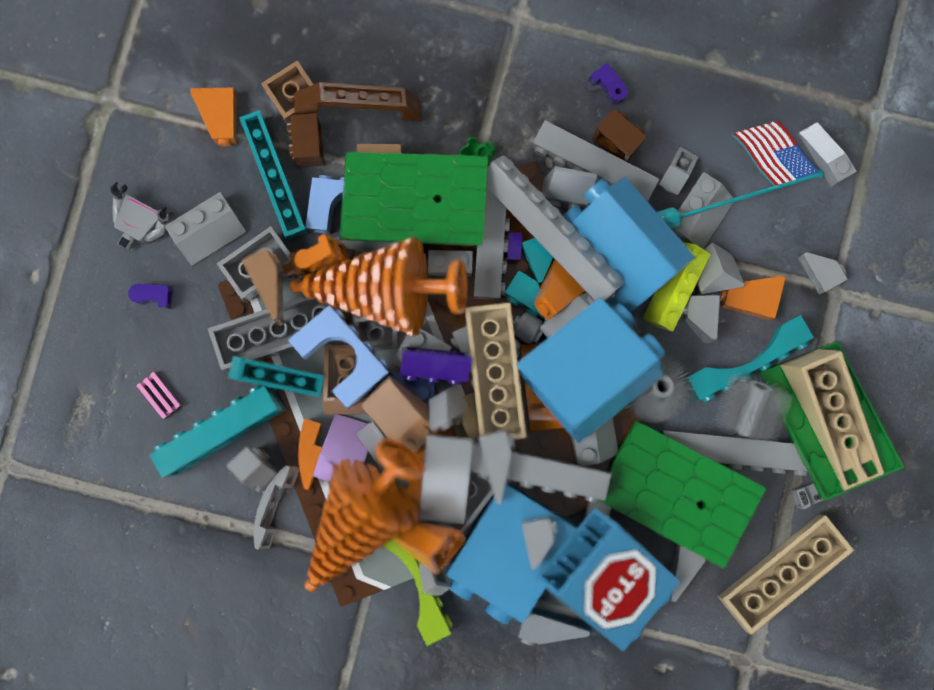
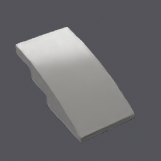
M427 434L424 461L426 471L423 474L420 519L464 524L473 439Z

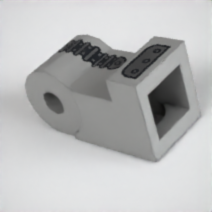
M813 482L790 490L797 509H806L813 504L823 501Z

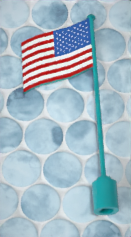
M778 121L733 133L732 136L745 148L758 170L773 185L772 187L682 214L673 207L658 211L657 214L671 230L678 229L684 217L816 177L822 178L824 172L817 170L804 156L790 133Z

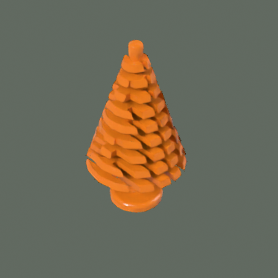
M411 237L404 242L394 243L391 247L386 246L378 251L369 252L365 256L355 257L353 261L350 259L342 262L341 265L330 266L328 271L326 269L319 270L316 276L313 273L305 275L303 281L292 280L290 290L293 293L303 292L306 298L314 299L316 297L320 303H328L334 308H341L349 313L353 312L357 316L366 317V319L374 322L379 321L382 325L392 326L393 329L417 336L424 324L428 293H447L451 311L456 314H462L467 302L468 279L464 261L462 259H455L449 266L447 280H428L425 253L423 254V246L417 237Z
M388 438L379 441L375 447L376 455L386 467L381 476L377 467L368 463L365 467L362 461L354 460L351 465L350 459L341 460L339 466L338 463L335 464L329 483L328 498L323 508L320 528L317 532V543L314 544V552L308 568L309 578L305 583V588L308 591L315 592L320 582L321 585H326L333 577H337L341 572L347 571L350 565H355L357 562L362 561L365 556L368 557L374 550H378L386 543L395 539V537L403 534V531L409 530L417 524L419 520L417 505L402 485H400L398 490L394 481L397 476L412 481L418 480L426 471L421 458L406 445Z

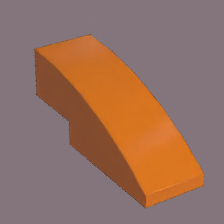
M304 418L299 439V468L304 489L310 491L314 480L313 474L322 447L316 445L322 425Z

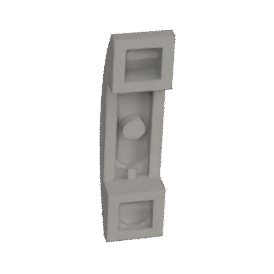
M285 466L267 486L255 517V549H270L277 531L276 528L270 525L284 488L294 487L300 471L299 467Z

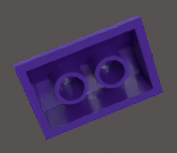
M402 346L400 375H403L406 380H417L418 377H424L428 382L438 383L440 379L449 380L448 383L461 385L462 381H468L472 357L467 352Z

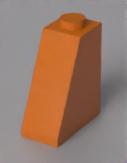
M190 88V93L213 141L222 147H228L232 143H237V93L234 88Z
M554 259L550 263L534 305L538 312L548 321L585 290Z
M777 276L745 281L744 287L723 290L720 293V301H722L720 307L771 321L776 317L786 277Z

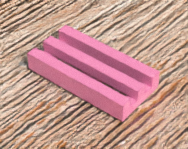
M155 372L151 373L148 378L146 377L142 383L136 385L162 419H166L182 406ZM152 380H155L174 404L172 408L152 384ZM146 385L151 389V391L167 409L166 413L163 411V409L159 406V404L155 401L152 395L145 388Z

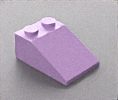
M335 414L313 476L330 481L335 464L338 463L339 466L341 460L350 459L351 465L354 460L362 461L365 464L369 452L356 433L366 427L368 423Z

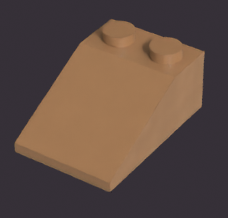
M265 248L245 258L242 262L272 319L280 327L283 325V275L280 272V269L283 267L275 253H270Z
M325 345L324 414H367L361 407V403L368 397V394L348 410L332 391L349 377L356 367L357 354L354 353V348L351 345Z
M390 376L361 403V407L388 439L396 440L414 452L426 443L427 434L434 435L439 431V428L433 431L430 428L429 405Z

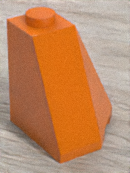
M417 522L412 528L403 531V534L395 537L399 547L436 575L440 573L466 542L464 534L460 530L423 522Z

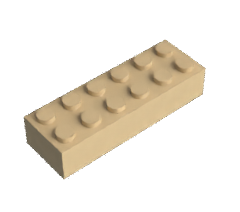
M510 303L465 308L480 436L506 430V434L511 433L512 439L526 438Z
M818 514L717 597L745 632L752 635L854 550L827 516Z

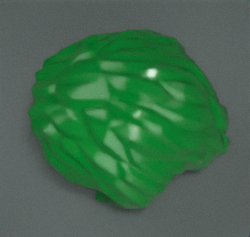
M475 137L468 138L467 145L461 148L459 155L488 157L489 166L494 160L493 157L497 151L494 143L487 141L483 144H478V139Z

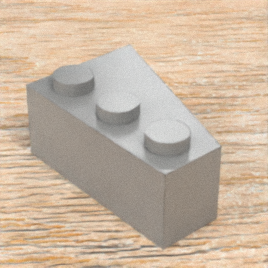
M246 447L226 465L243 484L250 488L257 486L255 490L263 494L271 480L279 472L268 460L271 457L263 448Z

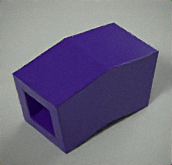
M522 233L508 234L507 259L521 260Z

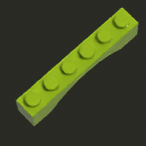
M395 539L383 545L382 547L390 550L404 562L414 577L420 598V615L417 626L426 645L428 646L450 635V628L453 627V624L448 614L444 616L441 611L443 603L440 597L424 594L419 561L399 547Z

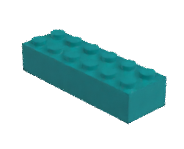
M258 385L249 391L250 395L244 398L240 396L232 400L230 407L226 409L220 408L211 413L212 417L206 421L202 419L192 425L193 429L190 431H181L173 436V441L157 445L154 448L155 452L149 456L161 477L168 478L179 475L284 412L286 408L275 389Z

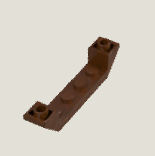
M319 82L294 92L295 114L317 113L319 106L400 111L401 120L422 121L421 101L406 88Z

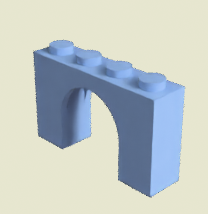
M319 175V178L312 177L305 226L309 232L331 233L333 212L337 203L342 200L344 177H341L340 180H333L332 177L326 175Z
M329 305L288 341L305 360L322 345L334 340L344 341L355 349L357 364L354 371L332 390L349 410L389 375L387 372L389 367L381 357L377 360L372 355L374 349L367 341L362 343L358 339L359 332L352 324L347 326L344 323L343 319L345 316L337 308L333 310Z

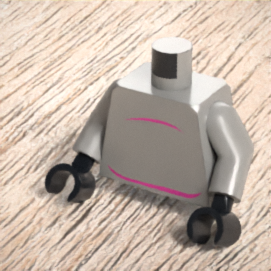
M118 182L114 183L111 186V193L113 194L114 227L123 232L117 244L129 250L135 239L146 244L163 236L166 230L165 225L169 223V219L174 217V213L171 212L166 215L167 207L156 211L127 194L124 197L122 194L127 191V185L124 184L121 186V190H119L117 187Z

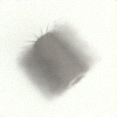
M665 361L663 367L661 362L663 377L633 400L635 402L628 406L630 408L633 405L634 409L638 405L639 407L636 409V412L641 410L643 413L645 409L647 423L649 414L652 416L653 411V419L657 412L656 418L658 415V422L659 420H666L667 417L672 418L670 416L677 414L673 412L675 410L673 404L676 402L680 406L681 404L678 402V399L683 396L681 394L677 395V393L694 389L687 388L689 385H682L693 380L676 383L681 380H675L682 376L675 378L679 373L673 374L674 368L669 369V364L668 366L665 365Z
M762 378L761 382L756 380L746 384L747 380L745 379L741 381L739 379L737 384L731 382L735 384L731 385L734 388H728L734 391H728L733 394L727 396L731 398L727 399L730 402L724 401L730 404V409L728 410V407H724L727 410L721 409L727 412V416L721 415L724 418H720L725 419V421L721 422L727 424H719L733 425L725 428H734L735 432L733 433L738 432L740 435H744V440L745 436H748L749 439L750 437H755L756 439H758L757 437H763L767 440L769 439L766 437L772 438L768 436L771 430H775L771 429V427L777 428L774 425L772 426V424L778 422L777 420H781L776 417L778 414H782L778 413L781 406V409H785L782 407L784 406L783 402L788 404L783 401L784 398L779 402L782 395L777 396L779 392L774 393V391L778 390H772L780 388H771L762 383Z

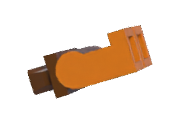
M327 234L318 237L319 244L308 250L302 249L297 253L289 254L291 261L282 265L285 276L288 278L295 277L296 280L303 281L305 275L313 273L316 276L319 270L326 269L328 271L330 266L341 265L342 262L350 260L345 244Z

